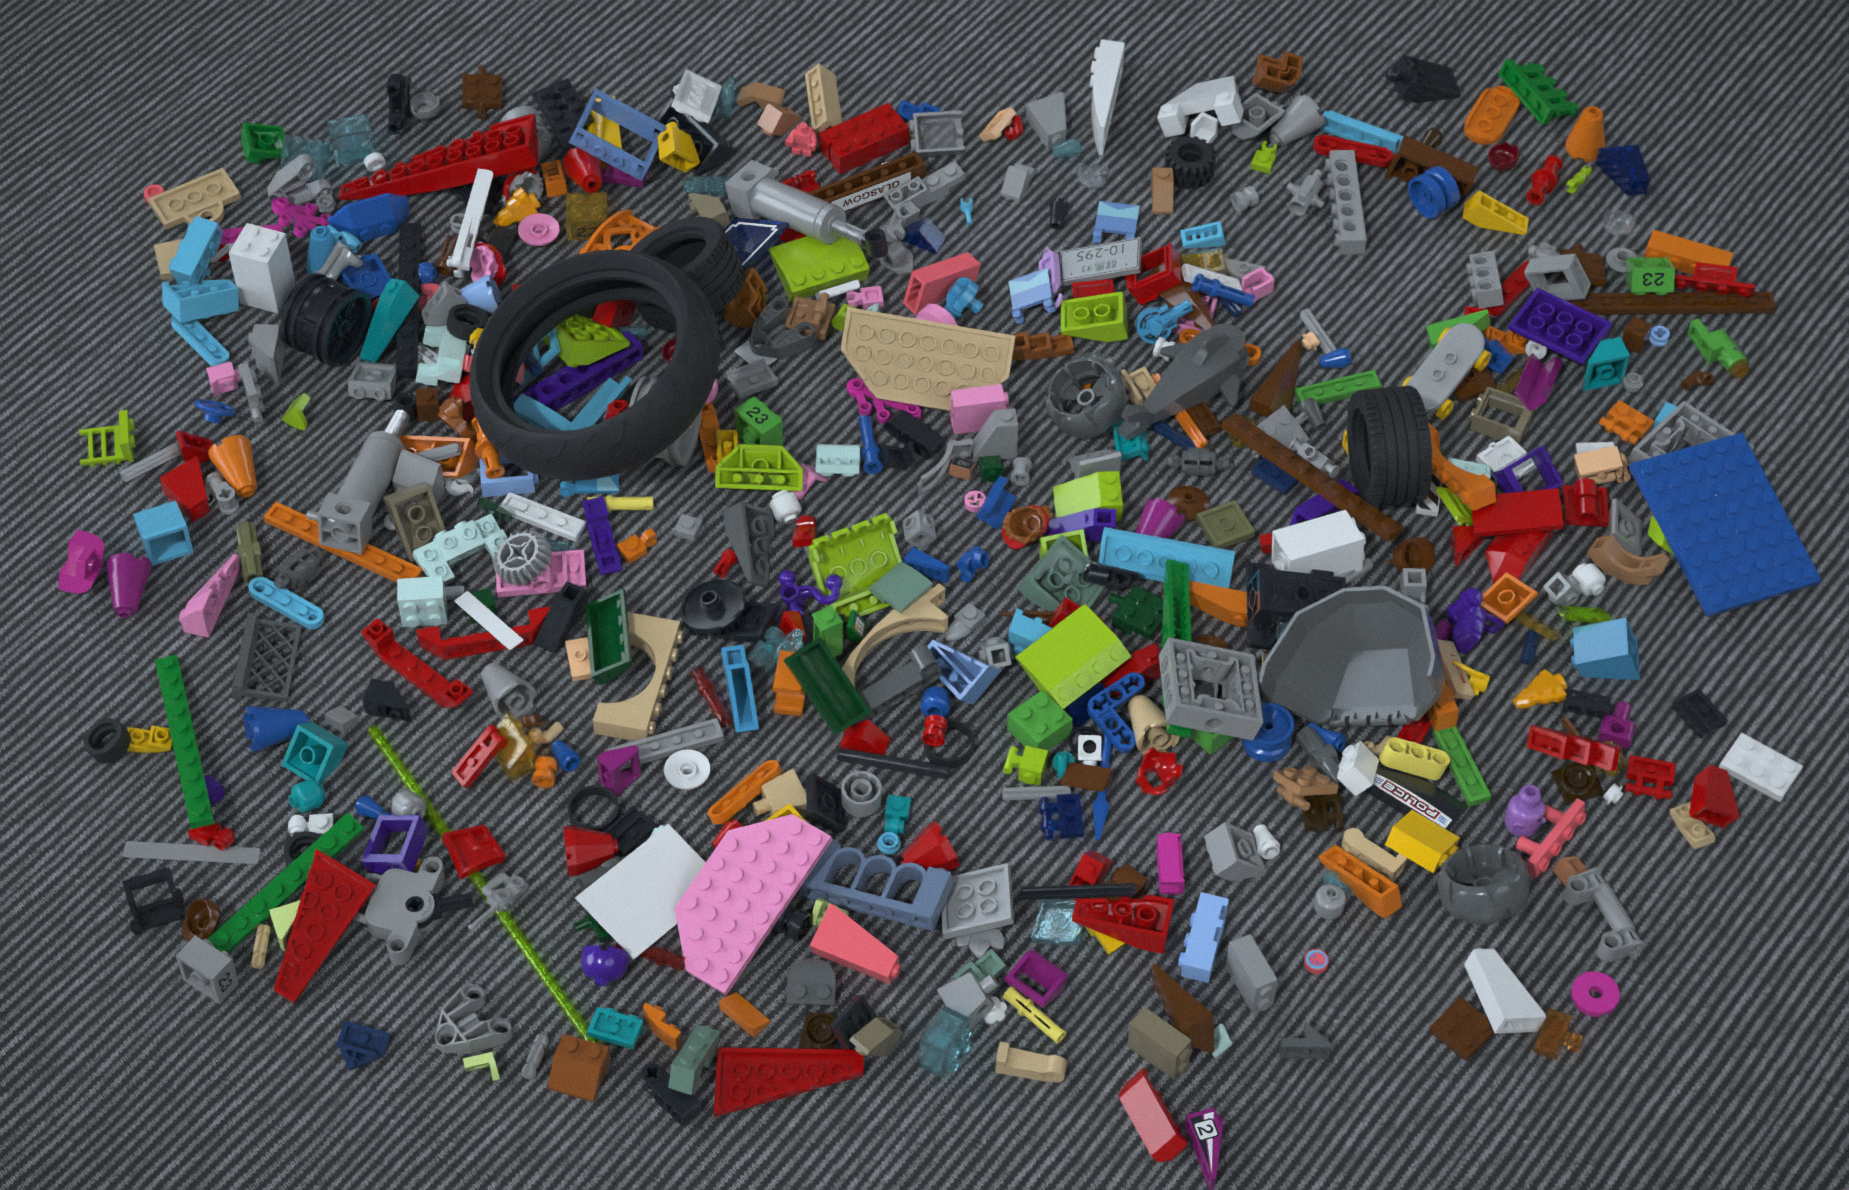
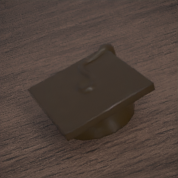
M1575 761L1567 764L1564 768L1551 771V775L1565 805L1573 804L1576 799L1584 801L1604 795L1591 765H1584Z
M807 1012L798 1049H835L833 1045L838 1039L829 1026L837 1017L826 1012Z

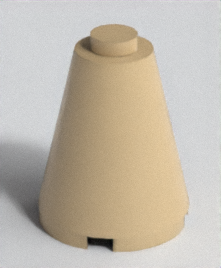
M1138 695L1131 699L1128 704V710L1138 750L1145 755L1147 750L1155 747L1158 752H1167L1166 749L1171 745L1174 747L1178 743L1180 736L1167 734L1165 713L1145 695Z

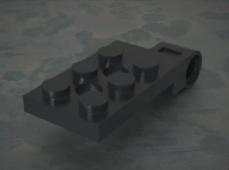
M566 78L558 81L553 85L532 93L534 102L552 129L563 153L567 154L570 149L577 148L570 144L569 140L585 110V105L569 79ZM590 114L584 126L593 123V119Z

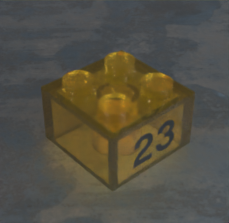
M607 192L567 193V240H589L600 225L609 218Z

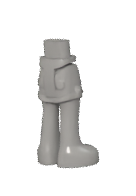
M339 240L334 245L324 265L314 273H322L336 281L340 273L347 266L359 268L364 262L346 244Z

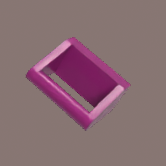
M636 745L605 751L597 757L600 783L605 788L611 790L615 796L641 776L639 750ZM630 760L631 770L620 772V768Z
M1030 949L1008 973L1004 981L1044 1008L1063 993L1069 975ZM1025 973L1049 991L1043 997L1017 977Z

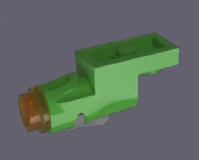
M1699 318L1691 320L1687 335L1708 364L1719 361L1730 375L1735 378H1742L1749 372L1750 368L1747 357L1737 340L1731 339L1723 329L1709 333L1707 327L1701 323Z

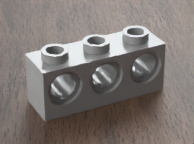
M1494 250L1470 254V263L1466 265L1470 288H1473L1471 289L1473 301H1477L1479 309L1504 305Z

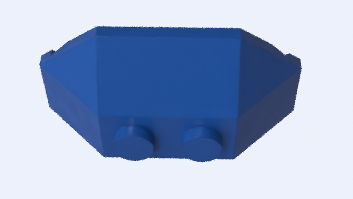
M385 193L353 202L338 210L334 216L327 218L328 224L339 232L347 231L353 234L361 242L393 234L398 231L400 224H403L410 214L408 198L404 195L399 196L397 194Z

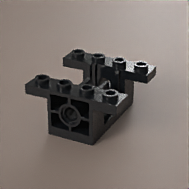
M1248 562L1246 565L1247 648L1269 650L1272 647L1271 625L1279 615L1292 618L1297 611L1346 588V578L1334 576L1333 571L1312 569L1309 574L1270 569V564Z

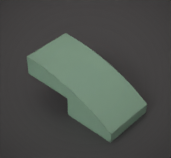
M990 949L975 963L970 961L953 977L956 980L967 973H973L980 980H983L990 974L996 978L1008 967Z

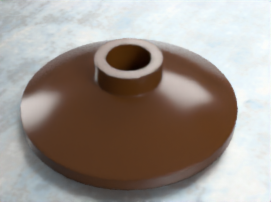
M1193 486L1175 488L1169 493L1166 500L1177 508L1175 512L1179 516L1182 513L1185 521L1188 522L1196 521V514L1209 510L1210 501L1206 493Z

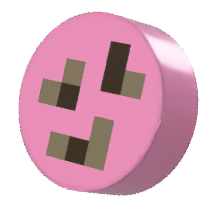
M980 491L968 492L964 499L965 508L970 512H978L986 496Z

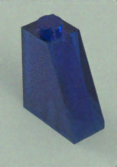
M1638 145L1598 149L1596 165L1627 196L1647 194L1650 178Z

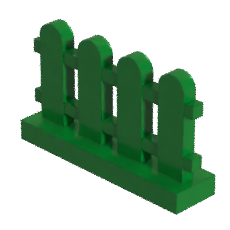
M1506 59L1498 75L1542 126L1548 125L1553 116L1555 119L1559 118L1560 115L1575 116L1579 108L1578 105L1565 100L1567 93L1564 90L1554 88L1556 80L1543 75L1545 68L1542 65L1528 62L1527 65L1518 66L1513 59Z

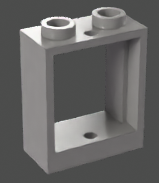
M1576 254L1532 258L1524 272L1533 292L1536 288H1539L1565 301L1585 299L1591 286ZM1563 271L1569 282L1549 285L1543 273Z

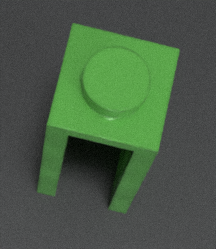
M831 605L812 614L814 618L813 641L821 637L835 657L842 654L843 621Z

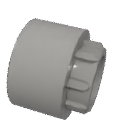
M856 771L849 774L843 780L841 787V802L845 811L856 817H867L874 814L881 805L882 788L879 779L874 774L866 771Z

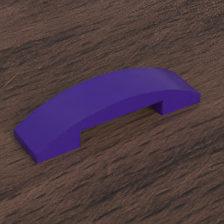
M604 497L582 501L600 576L622 572Z

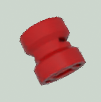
M940 715L927 716L925 718V730L923 731L922 741L926 745L933 747L943 745L945 742L944 732L947 730L948 721Z

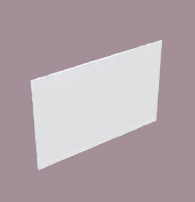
M667 824L576 896L575 899L635 959L677 924L675 907L706 862Z

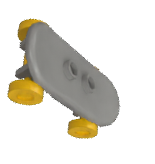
M1470 323L1457 324L1451 328L1447 327L1440 335L1436 347L1415 374L1409 376L1404 381L1402 386L1410 385L1418 390L1426 412L1437 410L1436 416L1441 420L1445 419L1454 406V402L1448 399L1473 365L1478 371H1482L1487 366L1492 354L1484 350L1485 341L1481 330Z

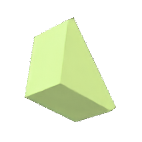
M300 901L269 910L280 948L283 951L287 949L286 946L288 939H290Z

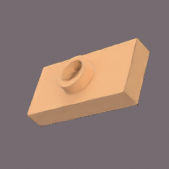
M588 638L565 641L572 681L591 679Z

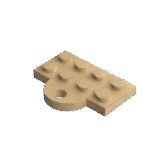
M221 168L148 198V201L165 229L168 230L182 223L189 225L193 222L195 216L201 218L211 216L212 218L209 220L219 224L225 214L223 206L240 200L241 195L225 170Z

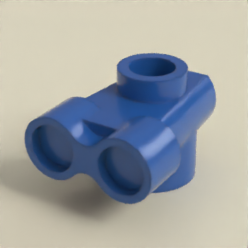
M974 546L969 552L963 553V556L956 563L957 568L961 571L960 578L963 582L969 583L975 576L977 568L985 569L988 566V553L982 551L978 546Z

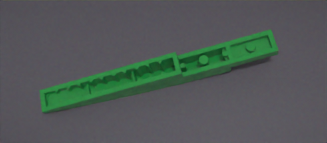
M1167 559L1165 564L1162 648L1168 637L1191 642L1188 564ZM1162 689V706H1164L1163 689ZM1166 724L1167 734L1189 738L1192 733L1191 728Z

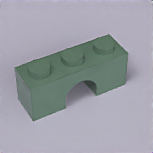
M696 1025L671 1065L668 1088L692 1095L700 1082L703 1066L709 1068L717 1055L720 1031L711 1029L708 1026Z

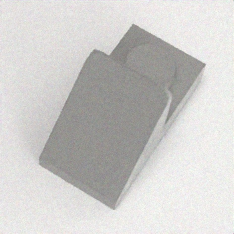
M1016 163L1014 167L1009 166L1002 186L1001 196L1020 201L1035 175V169Z

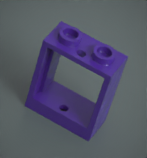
M1543 446L1531 449L1493 472L1503 493L1523 492L1512 469L1532 458L1546 484L1538 490L1555 489L1563 484L1559 472L1554 468L1550 455Z
M379 815L362 858V864L369 873L380 875L394 868L414 872L429 831L428 826L420 815ZM390 832H408L400 854H382Z

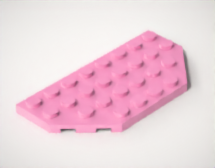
M793 814L728 830L675 907L686 971L727 996L832 842V837Z

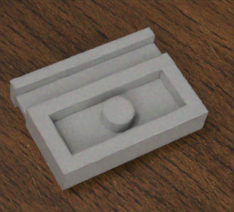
M765 358L726 372V379L729 380L738 399L778 385L777 378L769 365L766 364Z

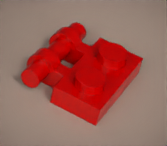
M1630 755L1626 779L1635 780V784L1626 782L1624 791L1632 792L1636 796L1643 794L1653 796L1657 800L1662 798L1671 800L1672 791L1663 788L1664 786H1673L1676 763ZM1643 782L1656 784V787L1644 786Z

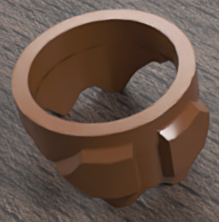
M453 395L451 399L447 398L439 407L437 416L462 438H470L474 443H477V433L471 421L466 422L463 420L462 410L464 401L456 395Z

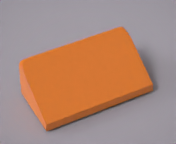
M737 992L719 1001L720 1010L753 1038L771 1023L766 1016Z

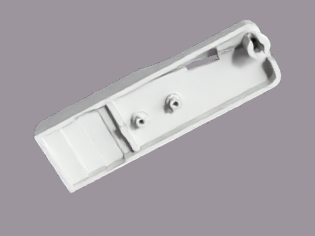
M478 169L453 256H448L447 259L448 267H457V270H454V277L464 278L465 271L470 270L476 237L494 175L490 170Z

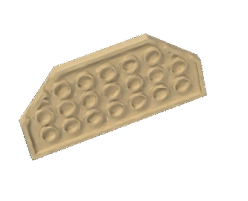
M847 307L840 350L875 399L913 404L950 412L951 391L998 385L1009 378L1015 336Z

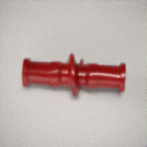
M1554 155L1548 156L1542 169H1538L1533 173L1531 177L1532 189L1526 194L1529 203L1533 205L1542 204L1545 198L1544 195L1551 193L1558 184L1557 171L1563 166L1562 160Z

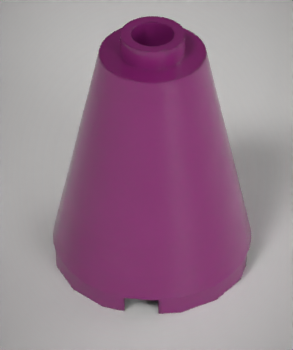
M1150 497L1145 502L1135 533L1169 539L1183 526L1185 517L1182 513L1179 516L1175 512L1177 508L1171 503L1157 497L1153 501Z
M131 553L115 554L110 556L109 561H106L113 609L119 617L130 618L137 613L152 569V563L141 555L140 559L133 558Z

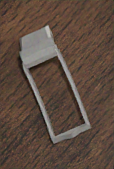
M972 438L960 441L954 439L948 442L945 455L933 469L921 476L918 483L919 495L931 489L941 480L949 466L950 460H954L956 457L971 456L973 448ZM942 467L939 474L928 485L922 488L923 481L932 476L933 474H935Z

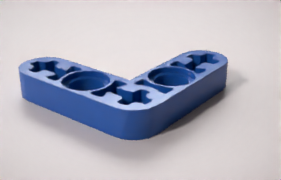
M1136 672L1127 674L1093 696L1087 706L1089 716L1121 753H1130L1134 749L1136 741L1134 733L1115 710L1142 692L1144 678ZM1130 681H1132L1133 683L1136 681L1138 682L1137 687L1132 685L1128 688L1126 692L1125 689L1129 686ZM1112 691H1118L1121 693L1122 698L1120 700H1113L1109 694ZM1094 704L1097 706L1103 704L1101 711L1099 709L1094 710ZM1114 720L1117 722L1118 727L1116 729H1108L1105 722ZM1122 738L1124 740L1129 739V745H1127L1126 743L1121 744Z

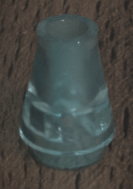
M1072 137L1056 146H1052L1054 159L1059 157H1078L1079 154H1082L1079 138L1074 139Z

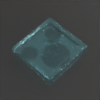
M1042 900L1030 937L1032 943L1077 946L1083 926L1072 921L1076 901Z

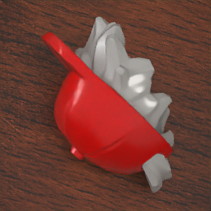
M534 168L519 170L517 173L511 174L506 178L502 186V197L499 201L501 209L506 208V202L513 197V192L520 187L527 194L533 192L537 200L541 199L544 184Z

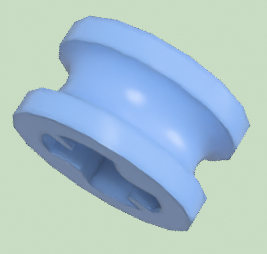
M1655 326L1651 330L1649 340L1654 346H1665L1668 343L1670 332L1664 326Z

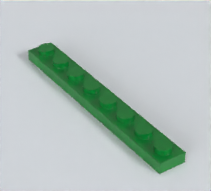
M347 812L207 940L214 945L215 949L220 952L226 951L230 954L257 929L258 925L263 924L271 916L269 910L283 906L306 885L315 849L335 859L365 831L364 827Z

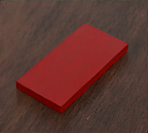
M1559 488L1496 494L1495 503L1474 511L1471 509L1474 537L1564 529Z

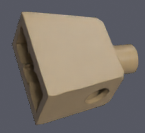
M794 769L765 783L761 787L762 800L752 803L757 816L767 812L772 816L790 803L802 817H807L806 792Z

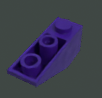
M1092 508L1051 519L1049 521L1048 536L1084 529L1086 541L1102 542L1104 527L1115 529L1116 509Z

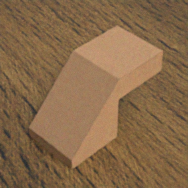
M754 82L741 88L736 102L742 107L756 101L765 110L768 103L780 106L785 91L777 87Z

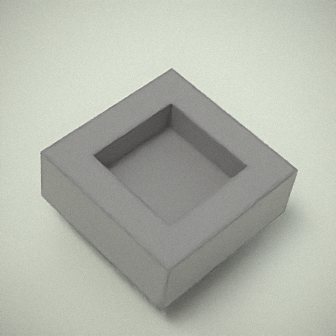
M681 514L674 528V535L695 541L703 525L702 519Z

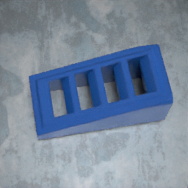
M915 547L904 557V563L917 570L923 576L946 583L950 580V567Z

